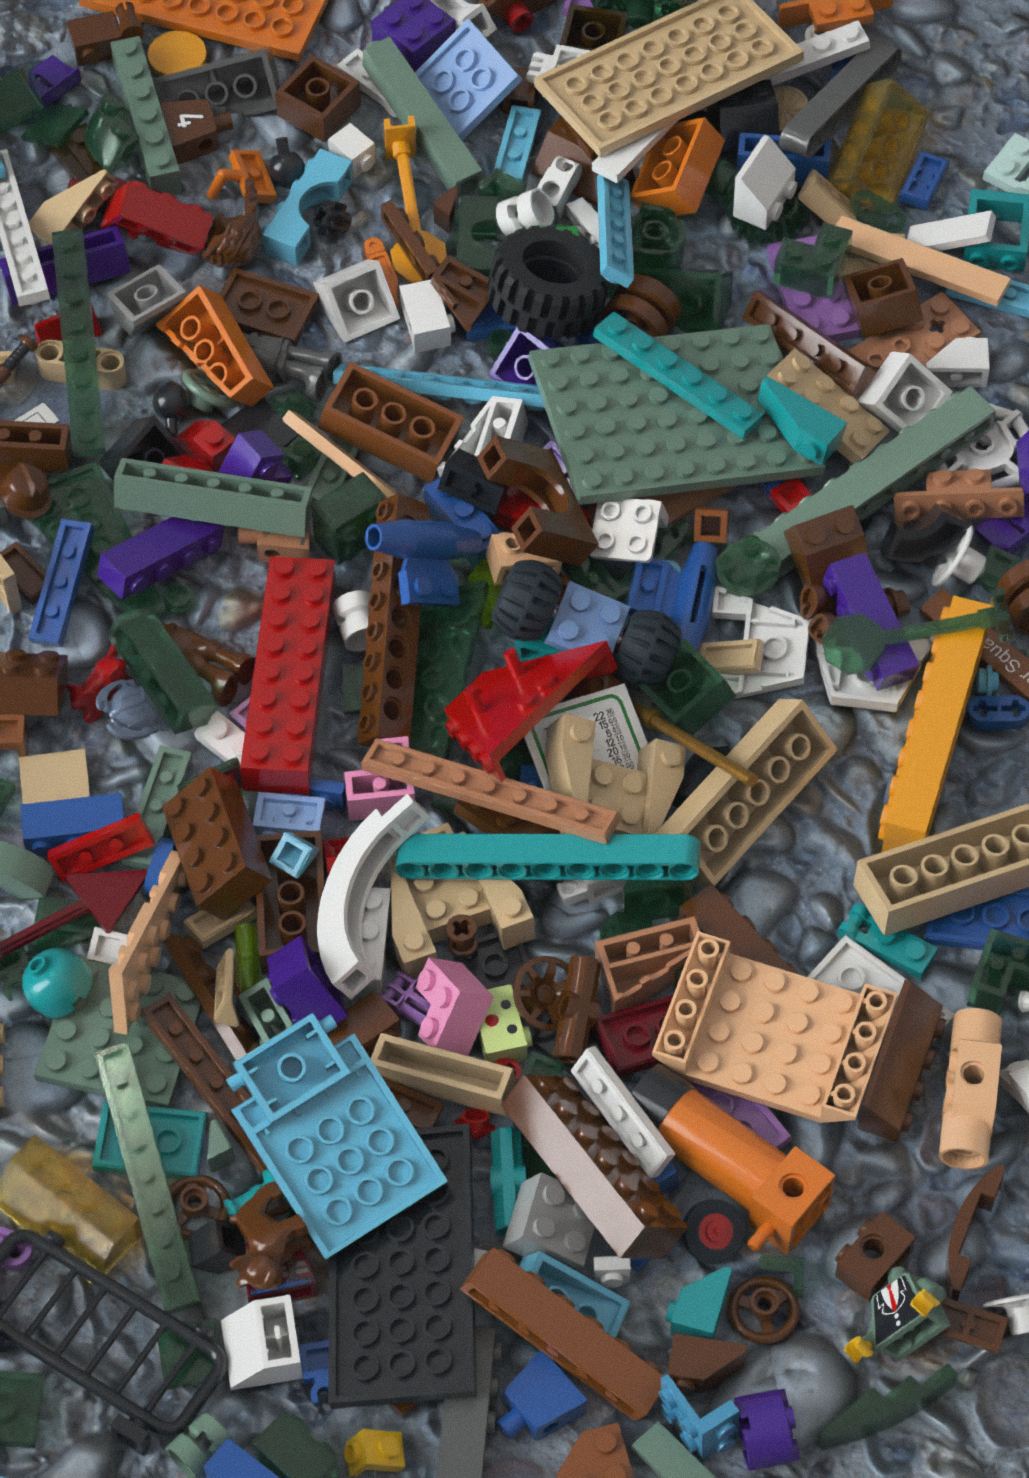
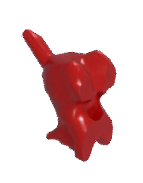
M114 638L107 655L96 663L94 669L84 682L66 685L70 693L71 707L74 710H84L83 720L87 724L97 721L103 713V710L99 711L96 707V697L100 690L118 680L134 679L126 671L127 663L125 660L118 657L121 651L119 638ZM119 688L114 689L108 695L107 701H109L112 698V696L119 690Z

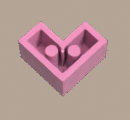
M408 736L381 739L409 748ZM364 770L344 772L349 821L364 820L375 809L384 815L406 794H409L415 800L413 785Z
M428 957L423 971L419 974L415 988L431 1006L421 1023L418 1035L428 1046L468 1056L494 996L463 963Z

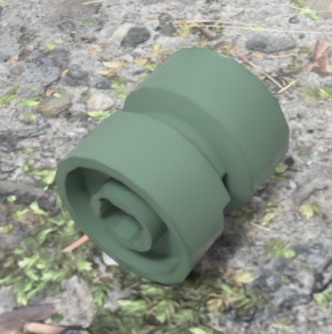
M206 1412L202 1413L188 1426V1435L179 1434L165 1447L169 1457L188 1478H204L206 1476L204 1465L228 1438L233 1441L223 1426ZM200 1440L208 1448L207 1451L198 1443Z

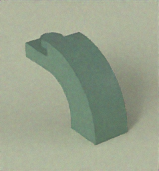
M0 840V886L13 893L18 899L44 898L55 872L53 866L26 849Z

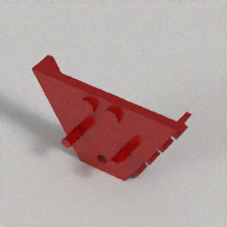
M607 640L520 662L514 648L506 650L503 656L508 666L481 673L444 709L449 720L445 722V727L453 740L457 739L465 752L469 751L475 763H481L487 775L492 773L502 783L506 777L499 761L581 680L612 673L618 668Z

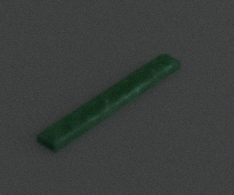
M83 228L52 232L73 453L75 458L105 454L106 443Z
M124 1042L94 1052L164 1310L169 1314H173L202 1304L193 1269L191 1268L190 1258L131 1047L128 1042Z

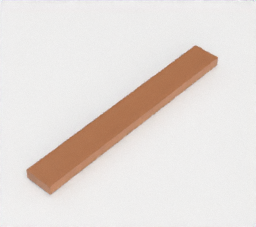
M378 738L375 739L361 762L364 771L605 845L609 842L621 820L619 811L510 778H506L501 783L492 773L487 775L483 770Z

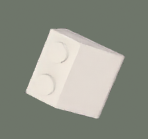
M767 135L761 138L735 177L733 208L734 217L764 230L768 228L772 220H778L782 213L784 202L786 199H792L797 189V182H795L796 168Z
M367 259L313 282L325 314L345 343L401 319L379 261Z
M891 351L857 401L869 413L878 418L882 424L900 433L905 427L913 426L922 420L929 410L937 409L945 404L953 391L910 353Z

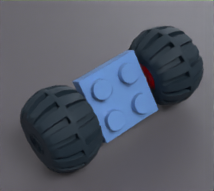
M521 560L512 566L500 590L492 614L493 623L503 634L513 640L523 642L535 641L543 635L550 619L553 618L544 642L545 644L562 651H567L607 640L612 653L615 645H617L613 657L618 668L612 673L625 683L626 687L639 691H651L661 686L674 661L681 640L680 627L672 618L662 612L653 610L636 611L631 615L623 632H621L630 606L571 581L567 584L558 606L557 602L561 594L563 582L554 569L543 562L535 560Z

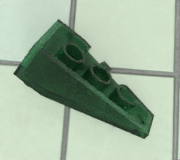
M633 265L634 274L649 276L660 281L677 297L682 308L681 317L675 324L679 330L693 333L723 328L732 303L733 271ZM611 283L607 297L612 298L620 284Z

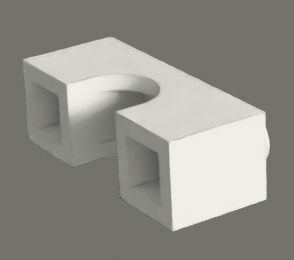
M372 887L367 898L362 922V939L365 955L377 977L355 997L364 998L374 990L379 994L384 992L386 940L390 934L392 915L391 888Z

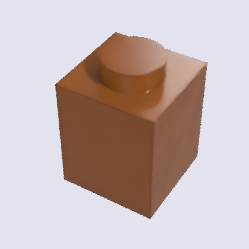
M698 506L695 509L694 541L726 543L729 539L730 508Z

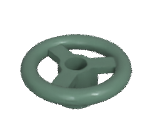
M187 369L183 372L182 380L187 388L193 392L190 401L196 408L211 413L215 406L232 409L238 405L239 402L230 397L228 399L219 397L220 394H226L206 375L205 371Z

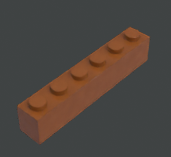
M493 1247L483 1254L461 1286V1291L635 1422L647 1415L661 1390V1377L663 1375L661 1374V1369L649 1360L640 1359L632 1352V1347L624 1340L611 1337L603 1330L604 1327L598 1320L591 1316H584L574 1308V1303L569 1298L559 1293L555 1294L544 1286L545 1281L539 1275L530 1271L526 1272L515 1264L516 1260L510 1253Z

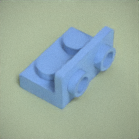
M258 792L252 824L256 835L322 830L326 806L325 798Z

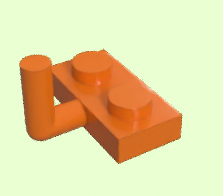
M233 149L228 157L233 169L222 168L218 170L206 193L207 197L216 200L226 181L238 182L245 199V179L251 178L255 182L254 186L257 191L258 203L273 204L277 194L260 151Z

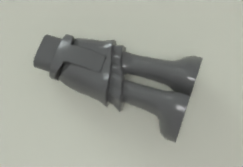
M256 332L250 335L243 333L266 373L275 379L280 376L284 382L288 380V376L304 382L306 396L311 401L317 403L323 399L326 393L328 380H333V371L343 362L342 354L337 351H316L298 348L292 344L291 340H287L286 337L259 336V333ZM291 360L300 361L309 365L293 362Z

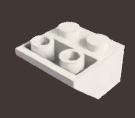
M290 1295L254 1300L221 1320L231 1390L303 1379Z

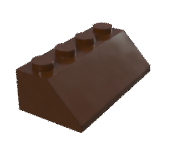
M904 980L861 1102L858 1124L859 1130L895 1142H899L902 1131L908 1133L915 1114L909 1111L912 1101H920L925 1086V1081L920 1080L923 1069L930 1071L936 1054V1050L931 1049L934 1038L941 1039L947 1021L941 1018L943 1005L911 981Z

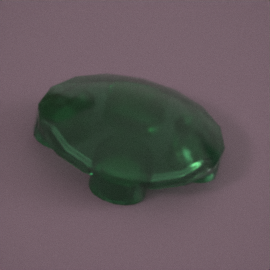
M753 534L746 535L742 540L729 545L716 559L717 575L723 587L733 594L741 596L759 595L769 590L778 581L782 570L781 559L775 548Z

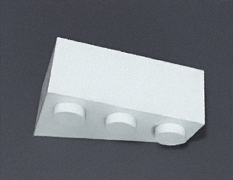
M492 396L470 424L471 430L463 440L459 439L454 445L455 451L452 455L460 448L478 456L495 435L523 442L529 423L523 399ZM444 461L437 468L439 477L442 476L446 462Z

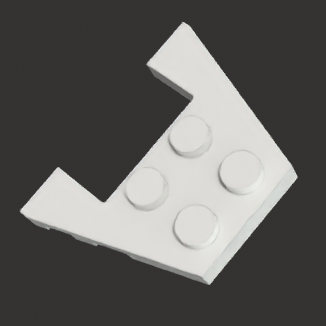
M716 586L712 609L713 618L746 620L743 640L761 639L765 647L760 673L739 675L705 673L702 705H711L804 684L809 643L808 624L810 620H804L801 616L774 606L770 608L753 602L752 598L744 595L738 597L727 593V589Z
M907 628L906 638L920 666L912 680L879 691L876 690L873 682L867 679L863 669L864 663L859 653H856L851 648L836 647L837 636L834 640L827 643H819L811 638L830 705L897 712L930 654L937 632Z

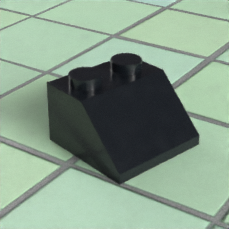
M770 79L761 80L707 106L712 126L725 139L720 152L721 155L738 154L740 133L779 135L778 102Z
M155 416L135 419L97 463L114 481L121 458L161 464L165 458L188 454Z

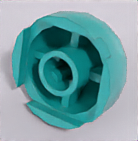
M49 948L37 954L27 965L22 977L23 993L30 1005L46 1018H61L76 1009L72 1004L79 997L82 999L86 998L93 982V971L86 964L85 960L66 948Z

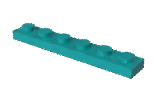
M612 312L594 328V338L741 439H744L762 422L764 413L616 312Z

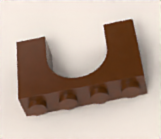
M495 435L477 456L487 480L523 491L542 508L530 506L511 527L522 552L580 566L597 548L599 543L580 505H578L577 499L553 451Z

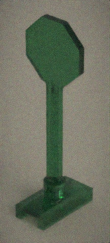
M1005 589L991 590V607L977 610L978 613L890 630H882L880 625L861 613L837 617L822 637L826 662L846 675L871 671L885 652L886 645L978 627L981 630L995 627L1000 643L1013 640Z

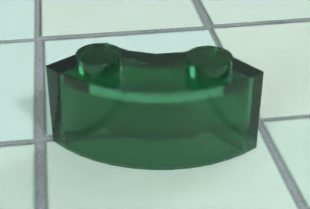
M105 94L100 99L84 130V141L94 159L109 173L113 174L126 165L140 136L127 123V116L130 111L123 107L118 99Z

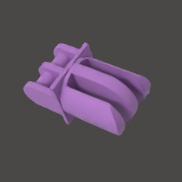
M398 971L394 975L395 981L393 983L389 982L386 985V992L379 995L399 1019L403 1016L421 1027V1023L426 1017L431 1004L415 988L418 978L413 980L406 974ZM403 986H405V987H407L408 989H407L406 991H404V990L401 989V988H402ZM396 997V998H398L399 1000H398L397 1002H395V1001L393 1000V998Z

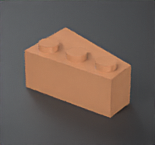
M695 916L595 941V958L602 963L600 978L612 1012L639 1005L680 979L697 931L700 932Z

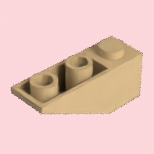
M103 169L44 201L29 221L30 230L49 245L78 237L85 226L93 221L97 210L103 202L111 197L118 181L108 171Z

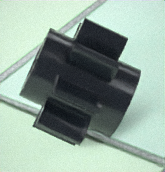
M327 200L326 205L322 204L317 207L313 222L315 226L320 227L318 230L319 235L338 239L339 234L347 233L351 226L352 218L350 213L345 212L347 209L346 204Z

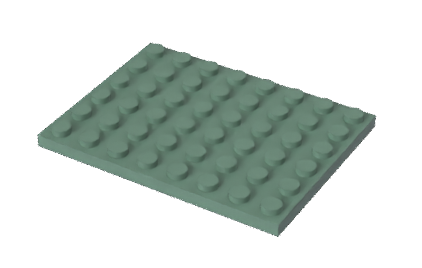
M770 324L652 337L764 413L762 422L744 439L738 437L603 343L533 350L529 353L528 360L578 505L817 476L824 473L825 464L820 466L796 452L757 401L761 387L760 383L763 378L783 360Z

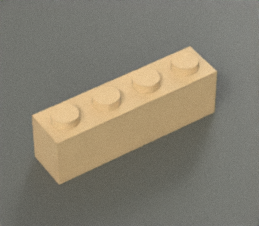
M380 1033L371 1057V1061L380 1075L388 1080L421 1094L502 1116H507V1113L501 1107V1104L517 1084L513 1068Z

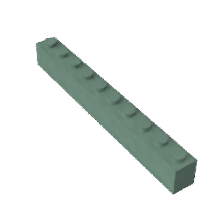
M971 385L962 392H955L945 404L937 409L929 410L922 420L913 426H907L902 429L898 436L889 443L880 444L873 454L863 461L858 460L853 463L849 470L840 477L830 479L823 489L813 496L808 495L804 497L793 510L780 514L770 526L764 530L754 532L748 541L738 548L728 550L721 559V576L740 597L742 595L749 598L754 597L796 567L783 531L796 524L850 505L854 506L859 522L892 500L894 493L905 491L925 477L927 472H932L993 429L996 410Z

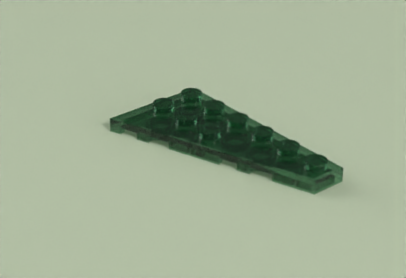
M486 579L458 586L460 605L454 607L421 606L409 747L411 749L449 760L453 739L445 727V722L449 720L444 709L466 688L489 590V584Z

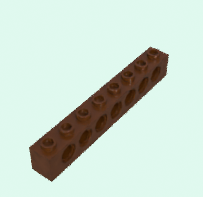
M397 493L378 502L376 510L377 523L402 519L428 521L429 505ZM374 551L373 567L371 569V595L368 601L369 618L366 629V653L363 661V687L360 693L361 711L358 721V744L370 748L376 738L385 739L408 736L410 747L421 606L401 605L398 572L401 571L404 559Z

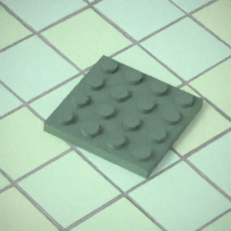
M79 955L93 971L91 988L85 999L79 997L72 1004L76 1008L75 1010L61 1018L53 1019L34 1074L35 1080L141 1105L170 1108L181 1077V1068L141 1016L137 1023L132 1022L128 1035L114 1032L108 971L112 964L88 960L87 956ZM151 971L150 990L147 995L142 994L140 1000L142 1003L141 1010L166 994L171 993L197 1027L203 1006L186 979Z

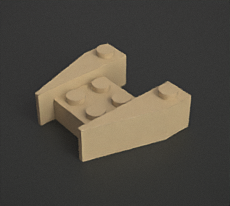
M565 713L550 724L547 733L545 760L552 791L619 811L621 820L613 834H655L662 826L684 778L686 747L656 738L639 750L637 770L592 758L596 721ZM560 831V834H569V833Z
M396 856L390 857L392 937L395 955L402 973L413 980L418 978L421 971H423L428 957L437 959V952L433 943L449 938L446 933V924L455 915L464 914L472 917L476 922L477 928L492 923L504 950L516 946L518 943H525L536 939L532 912L522 890L512 880L406 879L400 877L395 872Z

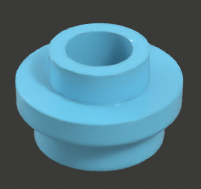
M986 665L985 668L977 669V694L992 696V691H998L999 674L998 672H993L992 665Z

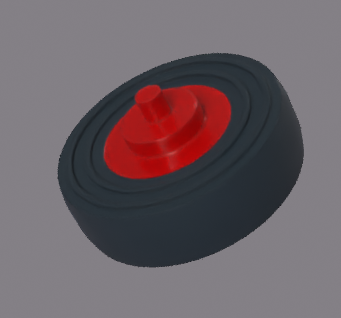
M720 1199L703 1200L691 1207L683 1219L689 1227L682 1235L683 1244L690 1255L700 1262L706 1264L728 1262L741 1251L745 1243L746 1224L739 1210L727 1201Z

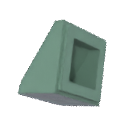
M216 1120L210 1123L207 1157L212 1173L235 1162L232 1145L221 1125Z

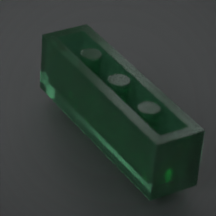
M150 606L117 615L108 638L123 660H125L174 734L207 725L217 703L212 693L206 689L196 670L188 663L181 653L179 646L172 640L165 630L163 623L156 617Z

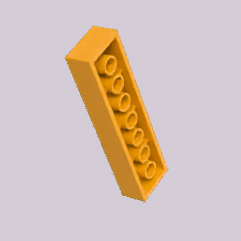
M953 596L950 608L945 606L943 608L939 623V633L935 635L931 649L932 656L930 662H927L925 667L922 690L918 691L914 706V716L910 718L906 732V743L904 747L902 746L899 754L897 773L893 775L890 784L888 803L884 805L881 814L878 839L883 840L882 852L929 837L987 638L992 605Z

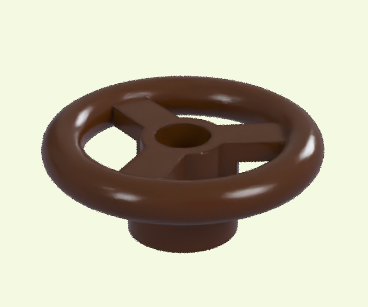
M206 1175L182 1177L171 1184L162 1197L160 1205L162 1221L172 1234L183 1240H188V1235L195 1230H188L182 1226L192 1218L197 1219L204 1216L211 1219L216 1218L228 1221L229 1215L223 1201L228 1198L230 1199V1196L225 1187L212 1177ZM201 1186L208 1187L217 1194L221 1209L210 1206L208 1194ZM184 1189L180 1194L182 1211L173 1218L171 1214L172 1201L177 1193ZM194 1202L201 1203L200 1206L196 1208L190 1207V1205Z
M756 1276L743 1281L732 1292L728 1303V1316L733 1328L746 1340L757 1344H773L785 1339L794 1331L800 1317V1305L796 1294L785 1282L770 1276ZM757 1287H762L755 1290L751 1298L744 1296V1294L747 1293L749 1290ZM787 1301L789 1317L783 1327L773 1332L772 1317L778 1312L779 1306ZM766 1304L770 1309L761 1310L758 1306ZM739 1307L753 1312L754 1316L760 1320L762 1333L749 1329L742 1322L739 1316Z

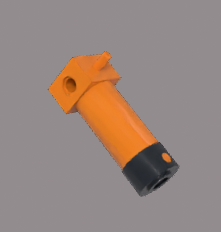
M658 1063L652 1067L632 1090L631 1095L675 1152L674 1157L750 1212L748 1227L754 1230L755 1233L748 1240V1246L753 1251H759L766 1241H769L786 1255H789L831 1205L835 1174L796 1146L788 1155L784 1154L697 1091L694 1085L663 1063Z

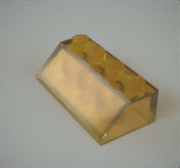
M893 78L868 83L827 180L854 204L885 214L890 213L931 112Z
M36 1135L10 1159L0 1178V1210L23 1229H31L45 1236L48 1230L57 1232L66 1240L63 1246L64 1249L104 1274H107L143 1236L139 1217Z

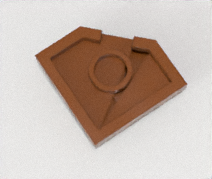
M619 1423L583 1431L556 1474V1478H634Z

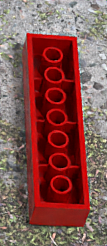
M270 556L240 765L243 791L310 795L309 788L312 779L333 614L332 605L336 591L335 560Z

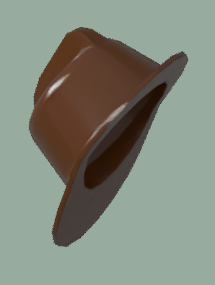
M5 461L0 463V498L7 510L15 516L24 519H36L44 516L49 511L52 503L48 479L44 472L36 466L21 461Z

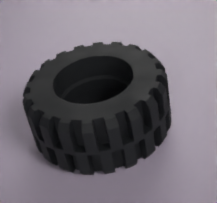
M537 225L530 226L528 230L524 228L516 230L513 234L511 233L506 236L498 245L487 283V294L496 313L499 316L503 315L504 321L510 326L514 324L519 331L533 333L535 337L539 338L549 336L551 339H561L562 336H566L568 339L576 337L579 333H585L598 323L611 283L600 274V249L595 244H589L587 238L582 235L578 237L567 229L562 231L556 229L555 226L540 228Z

